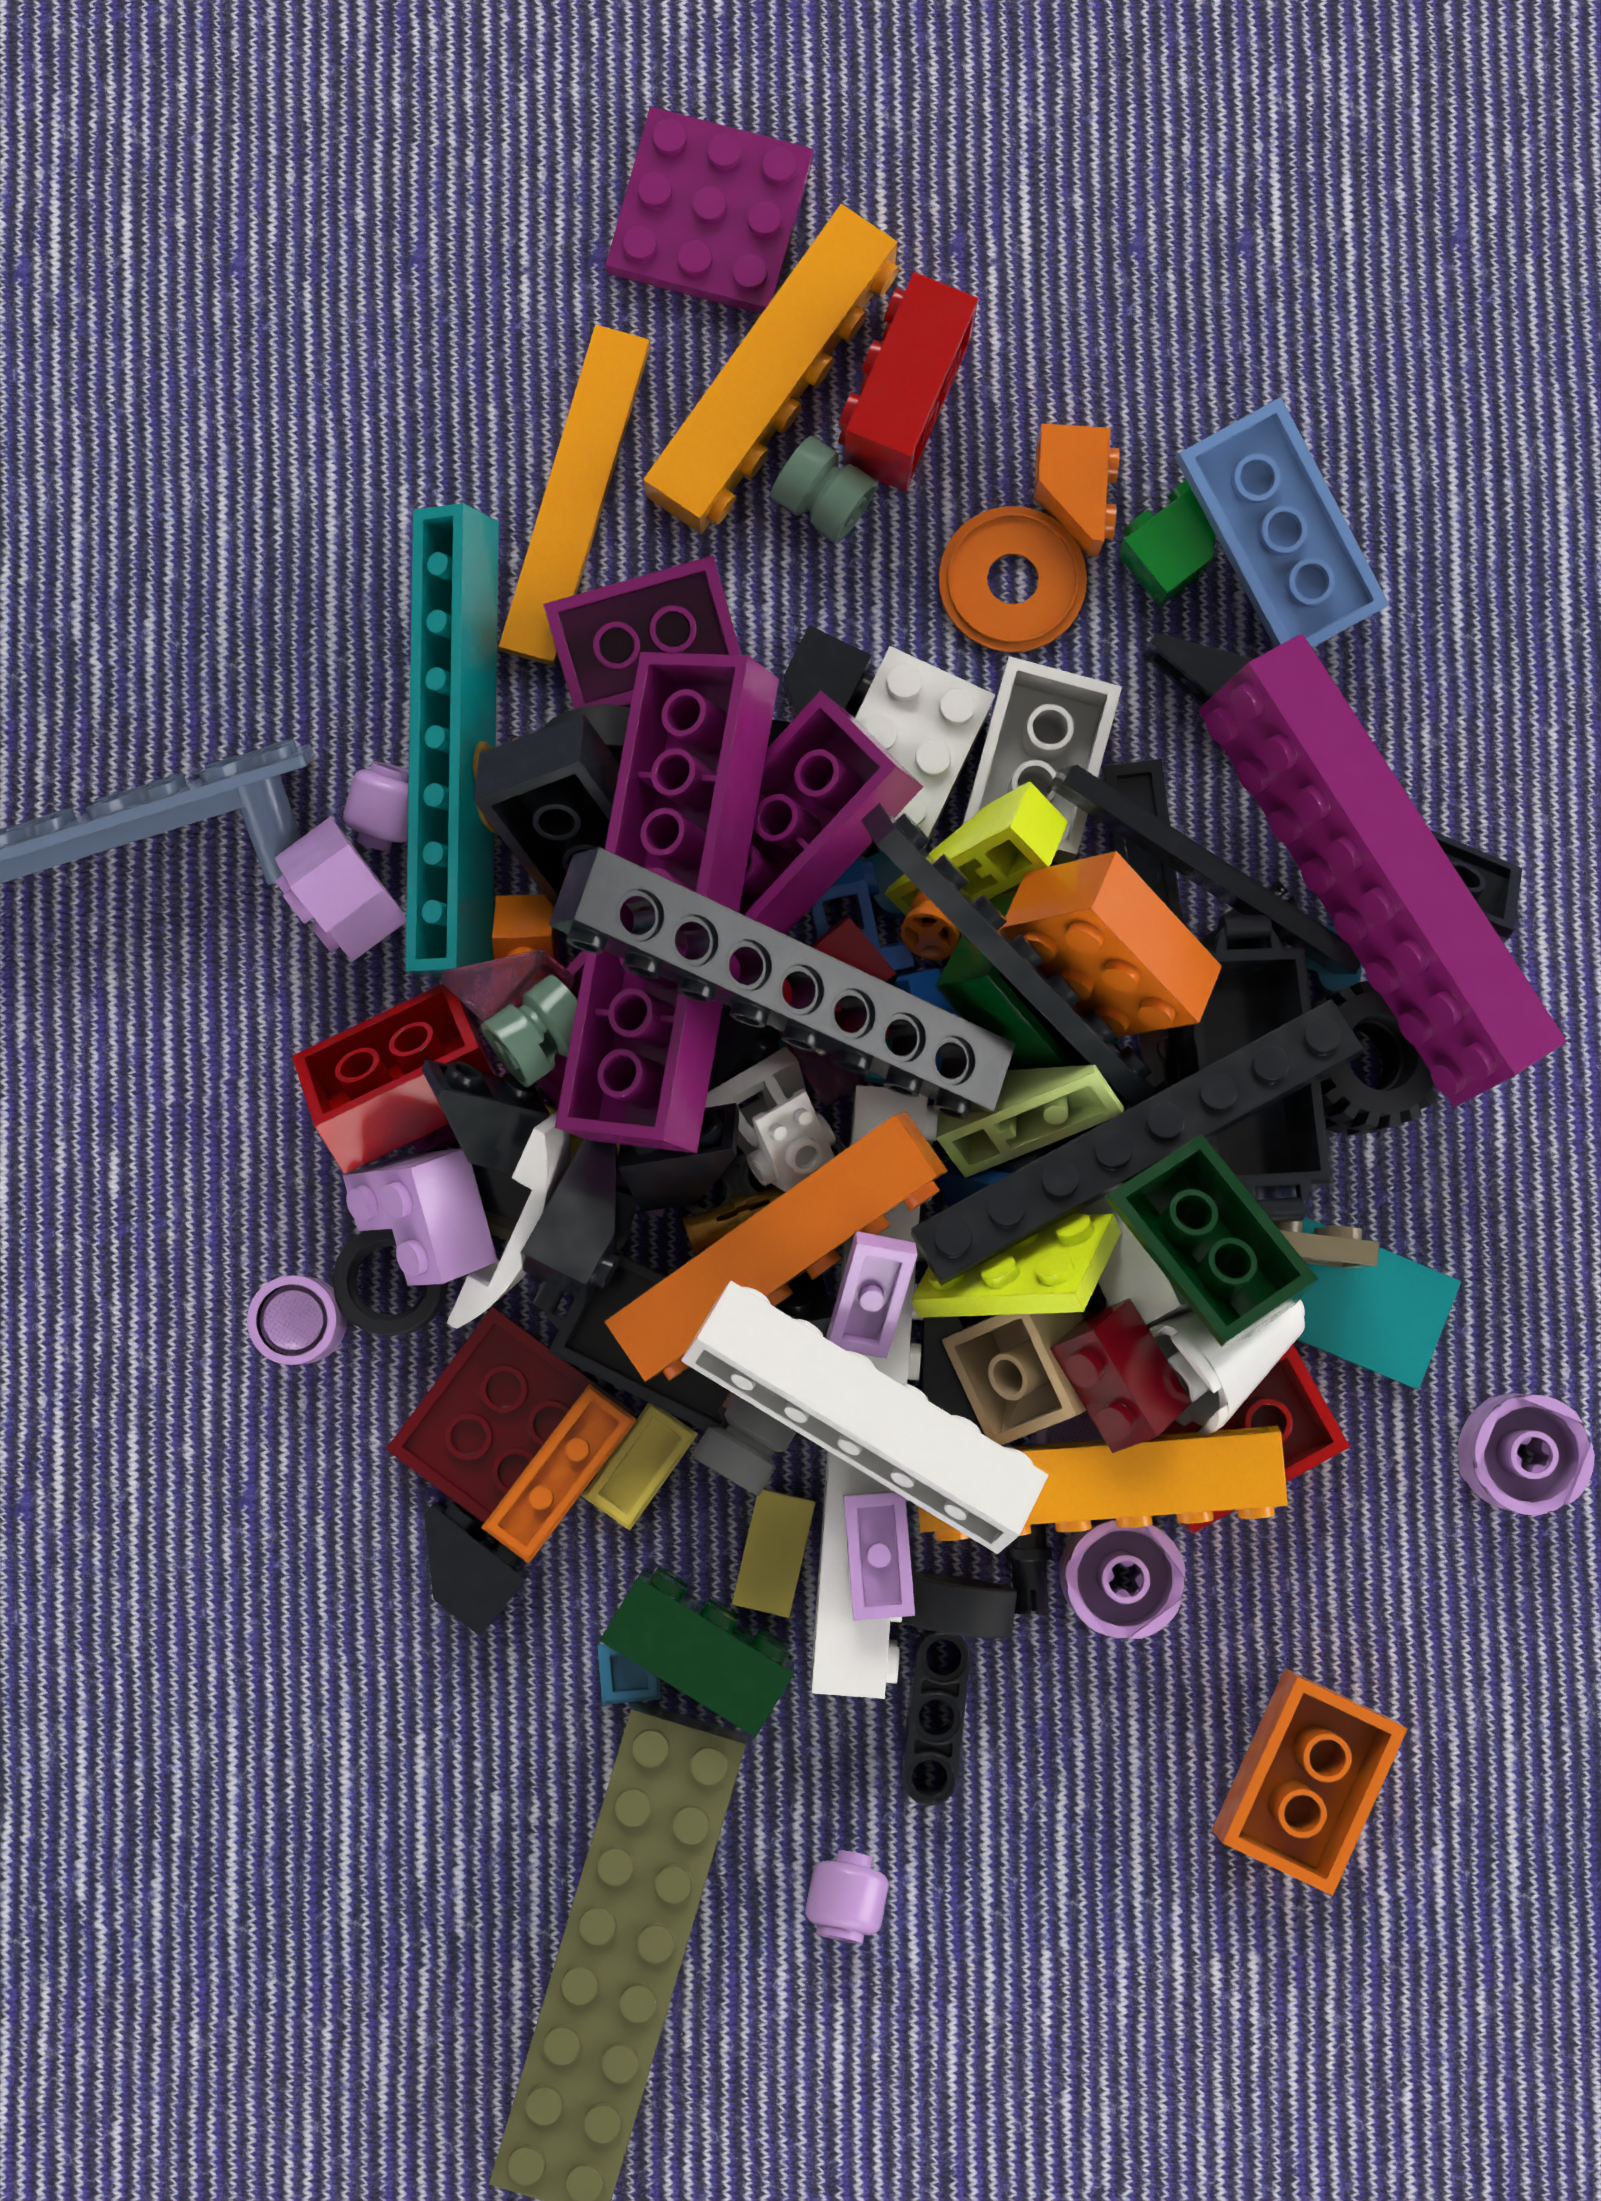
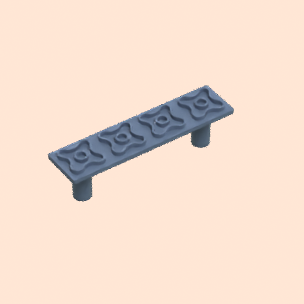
M294 738L287 739L206 765V769L199 772L200 778L186 782L184 774L179 773L99 798L94 801L95 804L85 808L86 814L75 817L71 807L27 822L0 829V883L240 809L267 885L276 884L275 880L283 874L274 857L301 838L280 774L307 766L314 756L311 744L297 747Z

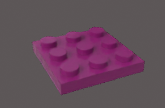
M650 106L607 258V274L762 314L778 290L814 159V149Z

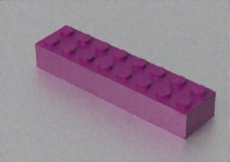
M1303 633L1248 662L1198 710L1205 720L1208 733L1214 741L1221 745L1236 768L1242 786L1252 793L1268 818L1273 834L1280 842L1284 843L1299 866L1305 884L1311 891L1317 894L1333 919L1336 932L1343 941L1349 944L1364 967L1370 985L1382 995L1398 1020L1402 1035L1414 1045L1430 1070L1433 1083L1440 1092L1446 1095L1454 1108L1516 1076L1567 1042Z
M640 652L605 850L739 913L779 679L749 655ZM623 903L620 910V919L624 928L631 932L634 925L633 913ZM678 929L675 936V944L679 953L685 957L688 943L684 933ZM605 950L603 954L586 952L555 1128L590 1141L697 1153L723 1004L715 1000L711 1004H706L688 999L677 993V983L660 975L658 979H648L635 975L622 967L624 959Z
M821 690L767 748L739 908L740 914L785 935L874 841L861 822V819L879 803L895 818L923 788L849 712ZM581 951L558 977L577 1000L586 957L585 951ZM732 954L729 969L733 978L738 981L740 964ZM559 1054L555 1056V1068L536 1081L557 1107H559L567 1057Z

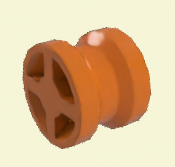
M919 890L911 904V911L908 912L901 926V938L911 952L924 959H945L954 952L960 940L961 931Z

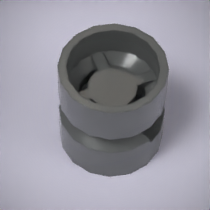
M729 1391L718 1410L723 1420L722 1424L707 1428L691 1456L742 1488L760 1496L776 1468L771 1457L774 1452L786 1451L797 1432Z

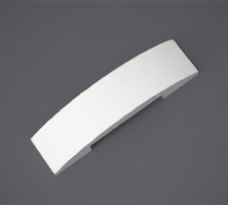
M558 1111L537 1125L530 1135L512 1179L530 1188L532 1191L501 1260L476 1270L467 1276L447 1321V1324L456 1329L471 1322L485 1312L526 1275L522 1268L520 1252L566 1173L571 1161L570 1133L555 1128Z

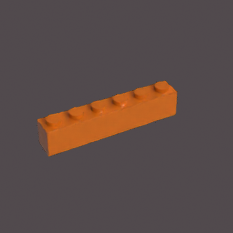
M907 1111L895 1114L604 1322L644 1381L662 1372L670 1381L690 1367L681 1362V1359L712 1306L730 1281L741 1287H750L761 1292L768 1298L770 1304L776 1307L794 1294L788 1285L791 1281L804 1272H807L810 1278L814 1280L840 1262L842 1258L836 1250L854 1238L856 1231L878 1235L891 1226L885 1215L896 1207L905 1203L909 1211H912L937 1194L940 1189L934 1181L948 1172V1170Z

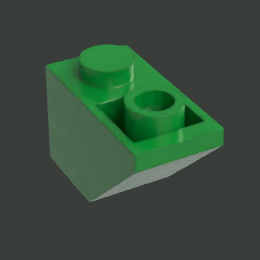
M1184 480L1168 495L1167 498L1171 503L1155 516L1150 510H1146L1131 521L1122 531L1126 538L1120 547L1118 557L1159 608L1202 576L1213 558L1215 533L1187 480Z

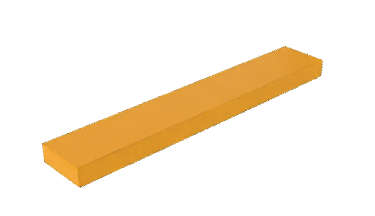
M595 324L498 646L501 652L556 666L558 653L543 604L577 595L651 348L650 339Z

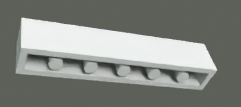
M733 1281L728 1283L718 1297L681 1359V1362L996 1554L1001 1552L1020 1535L1049 1474L1035 1467L1032 1460L1026 1454L1013 1448H1004L981 1434L978 1426L972 1421L961 1416L950 1415L929 1402L927 1396L918 1388L896 1382L878 1371L873 1362L864 1355L842 1349L824 1338L822 1332L815 1325L802 1319H793L772 1306L768 1298L761 1292L750 1287H741Z

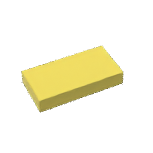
M648 1403L637 1418L638 1420L582 1496L629 1531L699 1434L671 1413L651 1403Z
M763 1489L760 1496L756 1497L732 1605L787 1618L790 1617L816 1501Z

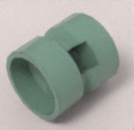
M812 435L806 438L789 458L772 487L770 498L795 516L809 511L810 523L813 524L814 529L833 543L838 544L851 531L868 507L877 490L878 481L851 464L839 468V453Z
M553 975L547 976L522 994L523 1006L519 1008L509 1004L481 1024L482 1032L493 1052L510 1074L525 1087H529L555 1068V1056L557 1054L568 1057L578 1000L566 985Z

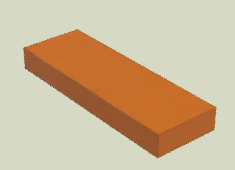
M589 1384L481 1528L529 1564L638 1419L594 1385Z

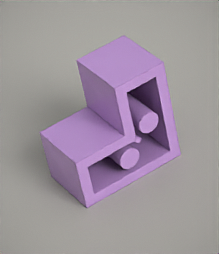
M331 816L274 857L283 874L275 880L284 893L283 897L304 924L312 918L316 920L310 926L331 953L341 947L353 962L406 923V915Z
M461 1148L397 1155L342 1175L347 1190V1207L355 1219L357 1230L392 1229L397 1246V1262L404 1272L407 1286L444 1284L498 1262L472 1164L468 1162Z

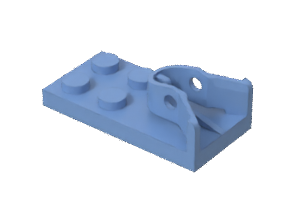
M1281 397L1175 456L1180 469L1270 637L1273 649L1303 633L1313 648L1389 606L1381 587Z

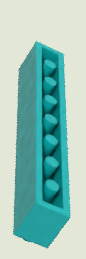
M464 503L413 510L406 972L441 980L493 977L492 931L495 833L489 831L483 824L474 803L476 780L472 763L474 750L479 741H486L491 748L496 747L499 521Z

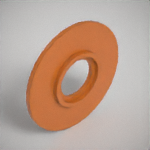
M1004 506L990 509L968 520L950 539L943 553L939 568L940 596L953 624L973 642L985 648L1006 653L1032 651L1060 637L1076 619L1082 607L1087 587L1085 561L1077 542L1069 531L1051 516L1035 509L1019 506ZM1008 555H1017L1027 559L1034 566L1038 575V585L1034 594L1026 601L1017 604H1009L997 599L990 591L987 582L988 571L992 564L999 558Z

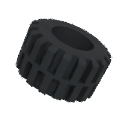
M1369 981L1347 986L1311 1003V1008L1314 1009L1332 999L1350 1028L1361 1031L1375 1043L1382 1059V1076L1376 1089L1360 1081L1352 1071L1349 1063L1320 1078L1327 1130L1334 1133L1346 1130L1347 1135L1359 1136L1369 1132L1371 1134L1412 1121L1422 1114L1420 1109L1430 1107L1438 1096L1432 1090L1437 1087L1432 1081L1430 1070L1414 1045L1402 1035L1398 1020L1382 995L1373 989Z

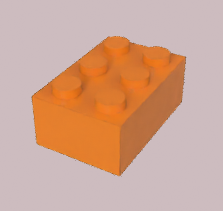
M1117 851L1025 872L1005 916L1007 922L1001 927L1011 939L1021 933L1044 958L1045 961L1038 966L1042 972L1049 978L1058 971L1081 997L1074 1005L1084 1015L1092 1009L1096 1010L1116 1033V1037L1200 1023L1222 968L1220 963Z
M1284 1668L1214 1823L1212 1832L1223 1844L1333 1896L1406 1734L1407 1728L1388 1716Z

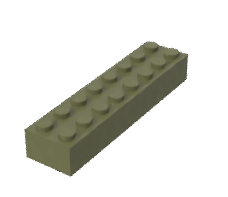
M641 1701L633 1703L489 2185L542 2201L612 2200L747 1742L746 1733Z

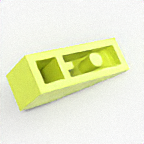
M1029 781L987 804L933 849L929 855L936 861L945 854L959 868L969 881L962 889L973 900H976L981 894L991 899L1021 883L1025 872L1050 867L1068 821ZM903 874L888 887L885 895L907 916L908 912L911 911V904L920 889Z

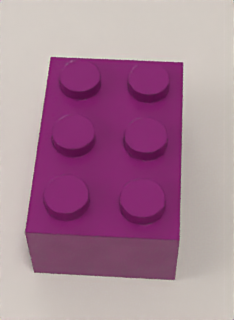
M714 556L543 604L574 709L592 705L609 704L623 706L630 704L640 652L741 655Z

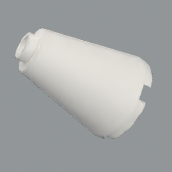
M1299 1300L1295 1306L1250 1337L1224 1347L1220 1346L1193 1310L1156 1323V1325L1148 1328L1192 1401L1175 1420L1183 1426H1186L1191 1421L1203 1426L1198 1434L1208 1435L1223 1427L1304 1331L1305 1309L1302 1301Z

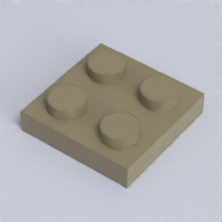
M1301 1221L1274 1223L1306 1264L1348 1269L1377 1266L1379 1242L1362 1240L1363 1229L1326 1225V1228H1314V1234L1302 1233L1303 1222Z

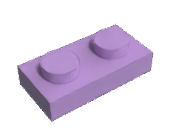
M860 1231L855 1232L826 1334L829 1341L846 1351L887 1359L917 1258L916 1242Z
M895 1491L843 1495L853 1620L915 1616L906 1498Z

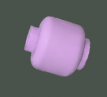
M373 761L371 769H362L355 773L343 813V820L351 829L359 832L358 843L370 848L390 851L393 842H408V769Z
M838 1850L836 1861L826 1860L815 1865L805 1914L813 1924L817 1925V1935L848 1943L863 1944L864 1935H873L880 1930L889 1882L884 1874L871 1869L873 1857L861 1853Z

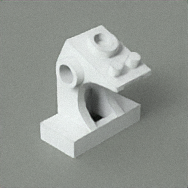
M784 1047L709 1091L705 1108L736 1103L738 1106L739 1103L762 1090L763 1096L739 1109L737 1145L746 1154L751 1171L763 1186L772 1183L779 1189L787 1192L835 1157L831 1146L836 1144V1138L825 1118L821 1114L815 1113L806 1092L798 1059Z

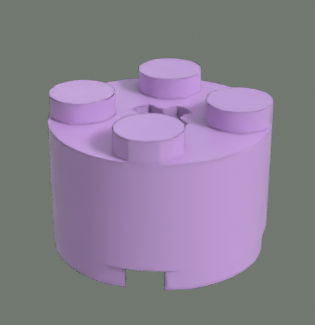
M1511 1393L1488 1398L1468 1417L1461 1430L1458 1442V1468L1464 1481L1487 1503L1504 1510L1537 1516L1568 1505L1583 1493L1592 1476L1595 1454L1582 1420L1568 1405L1547 1396ZM1520 1444L1526 1445V1449L1533 1452V1459L1530 1463L1522 1462V1458L1517 1455Z
M1115 1518L1091 1520L1092 1529L1075 1532L1067 1542L1059 1561L1060 1584L1067 1603L1087 1626L1108 1637L1142 1639L1157 1633L1174 1618L1183 1599L1185 1564L1178 1548L1163 1531L1153 1525L1137 1528L1116 1527ZM1118 1563L1126 1568L1134 1566V1569L1128 1574L1132 1584L1126 1589H1123L1117 1583L1109 1586V1582L1114 1578L1111 1569Z

